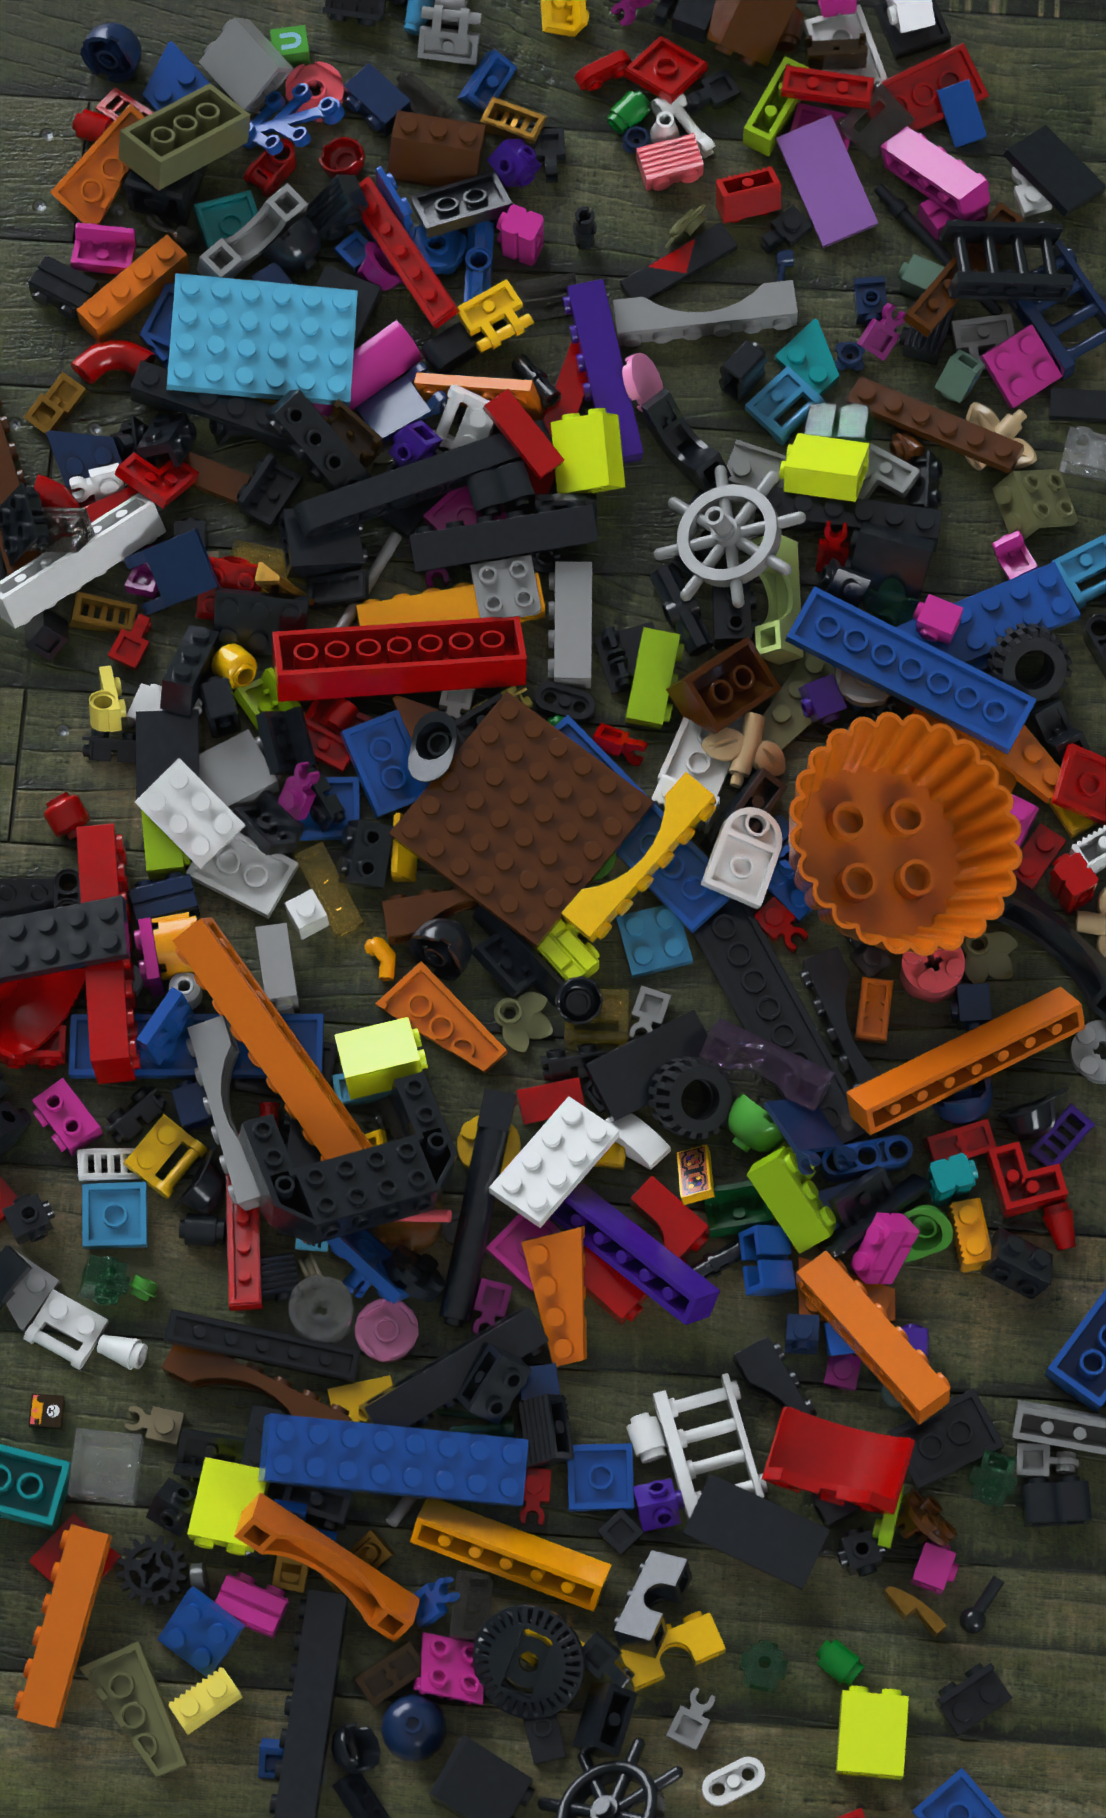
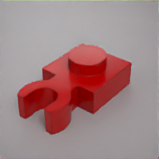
M827 520L824 529L826 539H819L816 572H821L825 565L828 566L831 558L837 559L841 566H845L850 542H843L848 534L847 523L843 522L842 530L836 533L831 530V521Z
M774 896L754 915L764 934L773 942L781 936L784 939L786 949L792 953H795L797 950L796 945L791 942L792 937L798 936L804 942L808 940V934L804 929L792 926L796 921V917Z
M526 1468L523 1502H526V1506L520 1512L521 1525H526V1516L529 1513H536L539 1517L538 1526H543L545 1515L540 1507V1503H550L551 1469Z

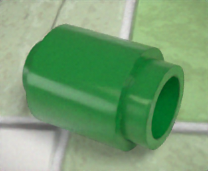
M628 91L609 110L606 120L618 134L623 135L629 128L637 126L650 113L648 107L650 102L640 91L636 93Z
M835 1639L832 1643L826 1640L815 1654L819 1658L816 1665L840 1684L844 1682L846 1685L851 1686L865 1668V1665L860 1662L861 1658L838 1639Z

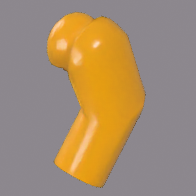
M381 937L368 939L365 942L364 949L367 954L375 956L380 961L378 979L394 981L395 951Z

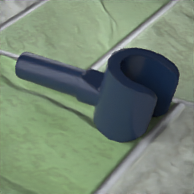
M791 249L781 250L777 253V282L784 281L785 267L794 266L793 251Z

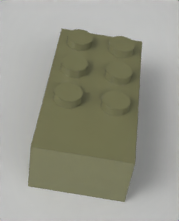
M209 83L120 130L118 159L157 190H161L248 143L250 114Z

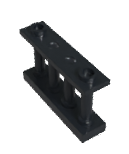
M962 219L948 220L939 240L941 243H954L959 271H956L948 287L949 298L1065 302L1074 286L1073 276L1057 272L1053 246L1064 229L1063 224L1050 222L1022 223L965 221ZM966 243L983 244L988 272L971 271ZM995 244L1012 245L1017 273H1003L1000 271ZM1024 245H1040L1045 274L1029 272Z

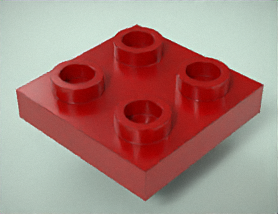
M208 556L220 588L262 592V587L254 582L257 564H251L249 560L237 556H224L222 558ZM217 587L198 595L196 618L214 621Z
M345 698L314 700L305 714V719L315 760L344 774L351 759L342 741L340 732L373 718L361 713L353 703Z

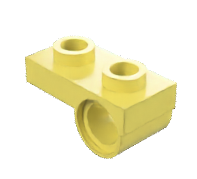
M111 665L99 667L100 690L92 693L89 697L90 724L93 729L100 732L122 731L121 718L127 717L125 700L118 699V696H122L120 678H114Z

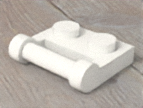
M451 385L447 394L449 399L437 430H433L443 439L439 446L450 450L490 437L495 426L494 422L483 410L484 405L489 400L463 387ZM463 402L468 407L456 437L448 434L459 404Z
M52 1289L35 1320L25 1332L23 1339L31 1344L36 1342L70 1361L72 1367L80 1370L109 1324V1320ZM47 1324L82 1344L81 1348L77 1351L42 1332L44 1326Z

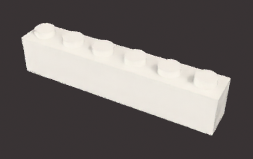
M137 493L1 580V618L15 629L25 625L37 614L55 606L65 596L80 590L90 580L105 574L109 568L120 561H124L125 557L132 555V553L143 546L156 541L157 537L164 534L166 530L154 502L141 493Z

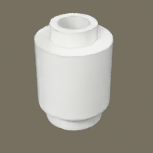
M186 972L173 976L169 983V990L173 987L182 992L191 1009H195L201 1003L203 993L201 987L194 979V974Z
M642 1413L630 1419L631 1424L626 1429L636 1457H640L643 1464L665 1457L667 1454L664 1448L667 1447L657 1417H650L649 1413Z

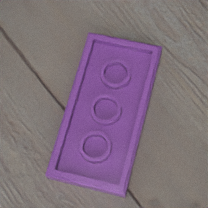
M832 115L776 138L822 248H826L878 225L876 216Z

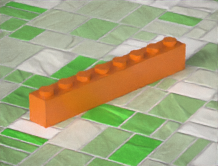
M1060 986L847 1091L850 1116L870 1135L895 1124L1084 1030L1085 1023L1082 1004Z

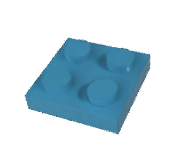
M665 905L616 917L632 979L693 964L684 926Z
M146 1182L82 1184L83 1249L148 1247Z

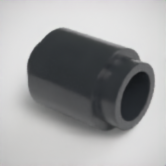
M187 1213L186 1219H180L179 1238L185 1239V1245L216 1247L217 1244L225 1243L226 1219L218 1218V1215Z

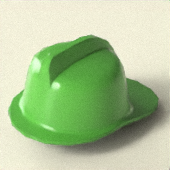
M925 1204L918 1205L910 1211L903 1213L919 1230V1235L914 1244H912L911 1250L904 1262L915 1261L946 1249L952 1242L954 1232L945 1211Z

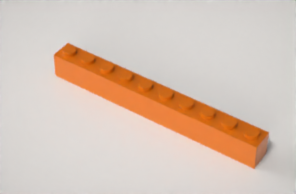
M212 917L200 918L172 940L177 947L176 953L180 960L187 965L189 964L195 973L194 979L203 990H207L213 998L212 1005L214 1009L229 1021L231 1033L238 1041H243L249 1050V1059L256 1067H261L266 1074L268 1086L274 1093L280 1094L286 1103L284 1104L286 1112L291 1118L298 1120L304 1129L302 1133L305 1139L312 1146H316L321 1153V1161L373 1147Z

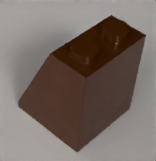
M715 0L707 38L717 43L715 49L729 56L735 51L741 54L738 60L755 67L757 62L768 66L798 0Z

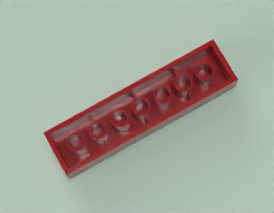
M520 616L272 632L273 665L278 702L526 685L527 656Z
M114 823L76 827L81 903L122 895L126 900L127 921L131 923L130 904L127 902L129 880L125 872L128 859L123 835L116 833ZM128 924L130 952H133L132 933L129 932ZM130 953L129 959L85 967L90 1061L98 1084L136 1081L135 1069H141L140 1052L137 1050L136 1043L139 1029L134 1010H137V999L132 981H135L134 963L131 962Z

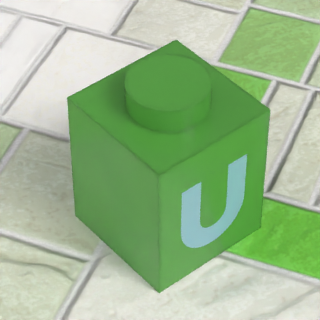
M305 25L270 30L271 41L269 42L293 68L304 63L305 66L311 64Z

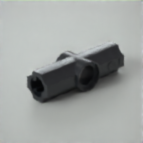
M674 564L664 565L650 574V580L663 603L662 609L666 620L672 629H676L677 633L681 634L680 640L684 644L689 657L699 656L713 647V641L701 619V611L695 597L693 596L689 601H683L680 598V593L685 586Z

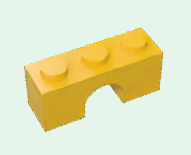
M701 1611L692 1613L683 1618V1624L672 1628L671 1624H667L668 1632L656 1658L624 1649L620 1650L622 1652L620 1655L622 1664L631 1669L635 1674L630 1680L634 1692L665 1679L660 1657L669 1648L679 1647L686 1650L691 1656L694 1666L725 1653V1645L710 1612L702 1615Z

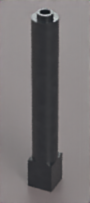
M484 1089L476 1137L446 1278L447 1286L444 1289L439 1317L445 1318V1325L463 1328L464 1322L470 1323L496 1199V1197L490 1194L489 1187L501 1174L517 1099L516 1094Z

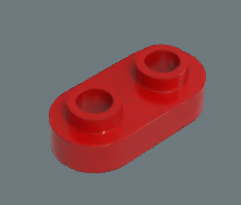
M618 50L580 69L576 73L574 80L580 90L592 92L599 89L604 82L612 78H622L624 76V69L632 61L625 50Z

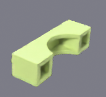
M783 535L781 536V543L776 557L790 564L792 572L784 576L768 566L759 575L767 592L769 608L764 623L755 627V640L758 652L763 659L778 665L803 658L802 649L785 641L787 634L801 611L798 542ZM764 536L753 539L751 542L760 546Z

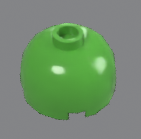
M743 1093L737 1097L731 1106V1111L727 1118L728 1128L735 1135L732 1142L746 1153L750 1148L758 1152H769L777 1148L785 1138L769 1113Z

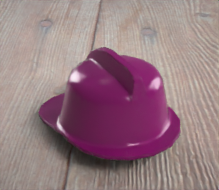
M368 242L365 245L367 255L358 269V276L365 281L381 286V290L384 291L390 290L399 283L404 284L380 246L375 242Z

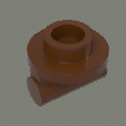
M904 432L902 435L900 433L894 434L892 442L889 443L891 454L905 462H909L910 457H919L925 452L924 446L909 432Z

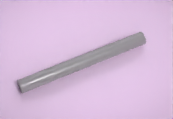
M391 532L368 571L369 594L402 539L395 532ZM362 603L349 604L336 627H350L357 616L356 605H361Z

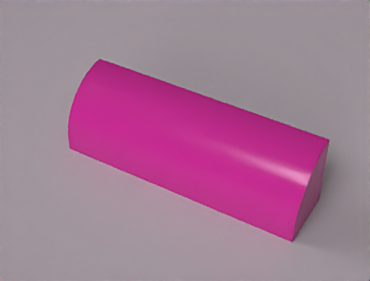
M397 320L354 350L350 406H347L351 410L423 360L413 339ZM311 403L321 416L325 415L328 418L333 412V405Z

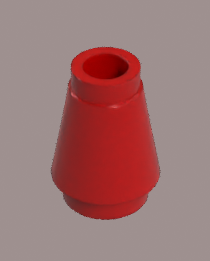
M1068 1202L1043 1208L1045 1216L1042 1218L1057 1247V1251L1076 1247L1073 1209H1069Z

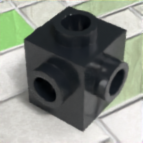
M38 1193L33 1196L31 1194H24L13 1201V1205L2 1209L18 1245L28 1240L31 1242L40 1241L49 1235L48 1231L53 1230L50 1220L55 1218V1215L48 1200L41 1202Z
M168 1478L156 1493L146 1518L180 1537L187 1526L189 1527L197 1493Z
M858 1527L845 1532V1538L840 1540V1548L836 1549L841 1568L846 1567L849 1576L858 1574L859 1577H864L877 1572V1567L881 1566L882 1556L886 1555L885 1547L877 1545L878 1538L872 1537L873 1530L864 1531L863 1527ZM864 1544L867 1546L868 1552L865 1555H860L856 1551V1546Z

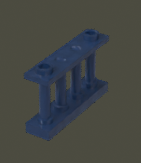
M1061 240L1055 242L1053 249L1057 270L1061 268L1065 274L1073 276L1074 286L1068 297L1078 292L1087 306L1055 324H1048L1042 316V311L1060 301H1006L1024 327L1033 324L1062 374L1060 379L1064 381L1073 375L1076 358L1106 342V304L1076 263L1077 259L1072 249L1065 247ZM1044 264L1030 271V273L1045 274ZM1007 269L1003 273H1012V271ZM1094 315L1103 327V330L1071 348H1064L1059 341V335Z

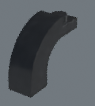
M662 389L641 405L650 423L647 426L650 433L670 461L695 486L704 492L716 488L714 470L718 465L726 467L728 478L732 476L720 453L706 445L690 428L670 391Z

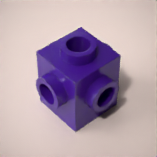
M505 139L487 159L496 171L501 183L507 187L527 186L534 180V174L542 166L536 159L534 150L526 145L522 139Z
M420 420L406 425L395 434L392 440L394 444L388 454L396 460L399 467H403L435 456L434 453L443 439Z
M671 1478L633 1487L637 1514L643 1532L681 1524L679 1510L685 1509L681 1490H674Z

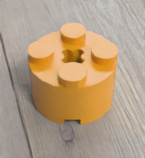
M189 912L152 918L153 926H159V929H153L158 962L161 965V969L167 970V972L161 973L162 980H170L176 974L186 972L195 975L189 964L183 963L176 953L177 947L172 940L198 921L196 915L190 916Z

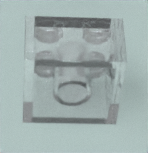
M76 1428L68 1485V1494L71 1499L136 1506L145 1444L142 1435Z

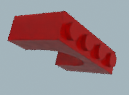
M651 1176L630 1198V1206L658 1231L664 1247L686 1264L685 1258L692 1250L696 1253L699 1252L708 1242L709 1238L706 1235L708 1234L709 1226L654 1176ZM584 1246V1286H586V1294L621 1326L627 1319L630 1322L634 1321L644 1309L641 1304L649 1296L588 1247Z

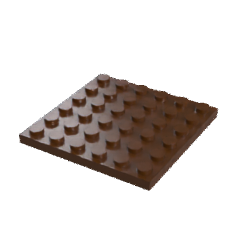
M506 691L458 749L446 773L428 785L389 834L400 845L534 947L538 948L562 919L561 912L582 889H586L652 809L654 801Z

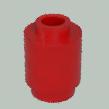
M84 109L82 113L76 114L72 130L76 131L77 138L95 143L114 121L112 117Z

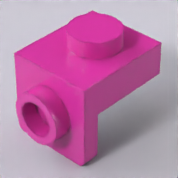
M1020 531L1004 535L992 544L996 560L1008 580L1038 569L1036 562L1025 546Z

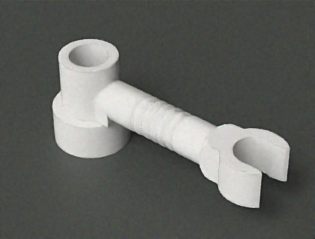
M684 94L680 95L672 104L659 97L652 100L651 108L656 117L660 112H670L688 134H695L702 158L705 159L714 154L712 148L715 147L712 139L701 132L683 108L687 105Z

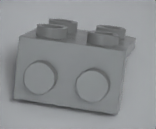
M531 555L512 556L508 559L483 561L470 565L471 582L474 584L480 618L526 617L540 613L541 604Z

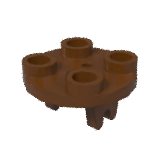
M911 1489L902 1497L905 1511L896 1522V1527L898 1528L905 1526L900 1533L902 1537L908 1538L913 1534L920 1535L923 1533L918 1540L919 1544L924 1545L925 1542L934 1541L939 1545L946 1546L957 1536L955 1528L941 1516L942 1507L932 1496H928L925 1499L915 1489Z

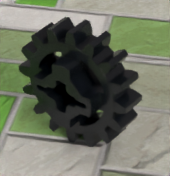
M146 1535L145 1543L143 1544L134 1539L133 1544L135 1548L133 1550L126 1547L123 1549L127 1556L126 1560H117L118 1565L124 1568L123 1571L116 1573L118 1579H125V1582L120 1585L121 1590L127 1591L131 1589L128 1598L134 1601L139 1596L140 1604L144 1607L148 1600H152L155 1607H159V1599L164 1598L168 1603L172 1602L169 1594L173 1591L180 1595L181 1590L177 1585L178 1582H187L186 1576L181 1574V1571L187 1570L188 1565L187 1563L179 1562L185 1556L182 1550L174 1553L175 1542L170 1541L167 1545H164V1537L159 1535L156 1542H152L150 1535ZM150 1550L149 1555L142 1559H136L141 1553ZM164 1553L171 1558L174 1569L164 1566ZM156 1561V1567L160 1572L159 1574L153 1573L152 1578L149 1579L145 1568L151 1569ZM131 1573L141 1577L140 1589L132 1582ZM164 1582L169 1583L163 1589L155 1591V1588Z

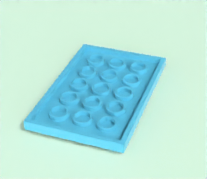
M176 273L166 390L280 400L290 390H301L311 403L333 405L339 399L346 406H350L358 290Z

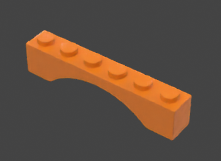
M260 1492L242 1511L234 1537L260 1554L287 1557L321 1573L351 1600L370 1627L394 1643L414 1624L420 1601L419 1597Z

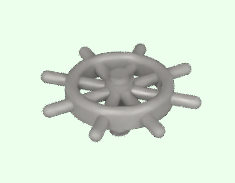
M718 465L714 470L716 488L699 496L691 505L677 497H671L668 500V506L683 515L678 526L677 544L656 549L654 551V558L656 560H664L680 555L684 564L693 574L680 593V598L683 601L691 600L702 583L705 582L712 586L730 587L733 606L741 608L745 603L742 584L759 576L768 566L784 576L792 572L790 564L776 557L781 543V529L803 523L806 520V515L798 511L778 516L775 508L766 498L779 479L776 471L768 472L759 486L754 489L739 484L729 485L726 467ZM731 503H746L734 519ZM758 508L763 514L764 521L745 525ZM699 525L711 532V535L694 539ZM764 533L760 546L746 539ZM713 547L702 563L697 560L695 551ZM740 550L751 556L742 564H739L738 552ZM726 553L728 569H715L714 567Z

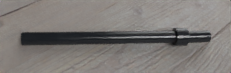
M880 184L874 190V193L889 207L888 212L896 220L900 219L946 267L953 258L951 254L908 211L909 206L901 198L897 199L883 184ZM977 299L992 316L1001 315L1004 311L995 300Z

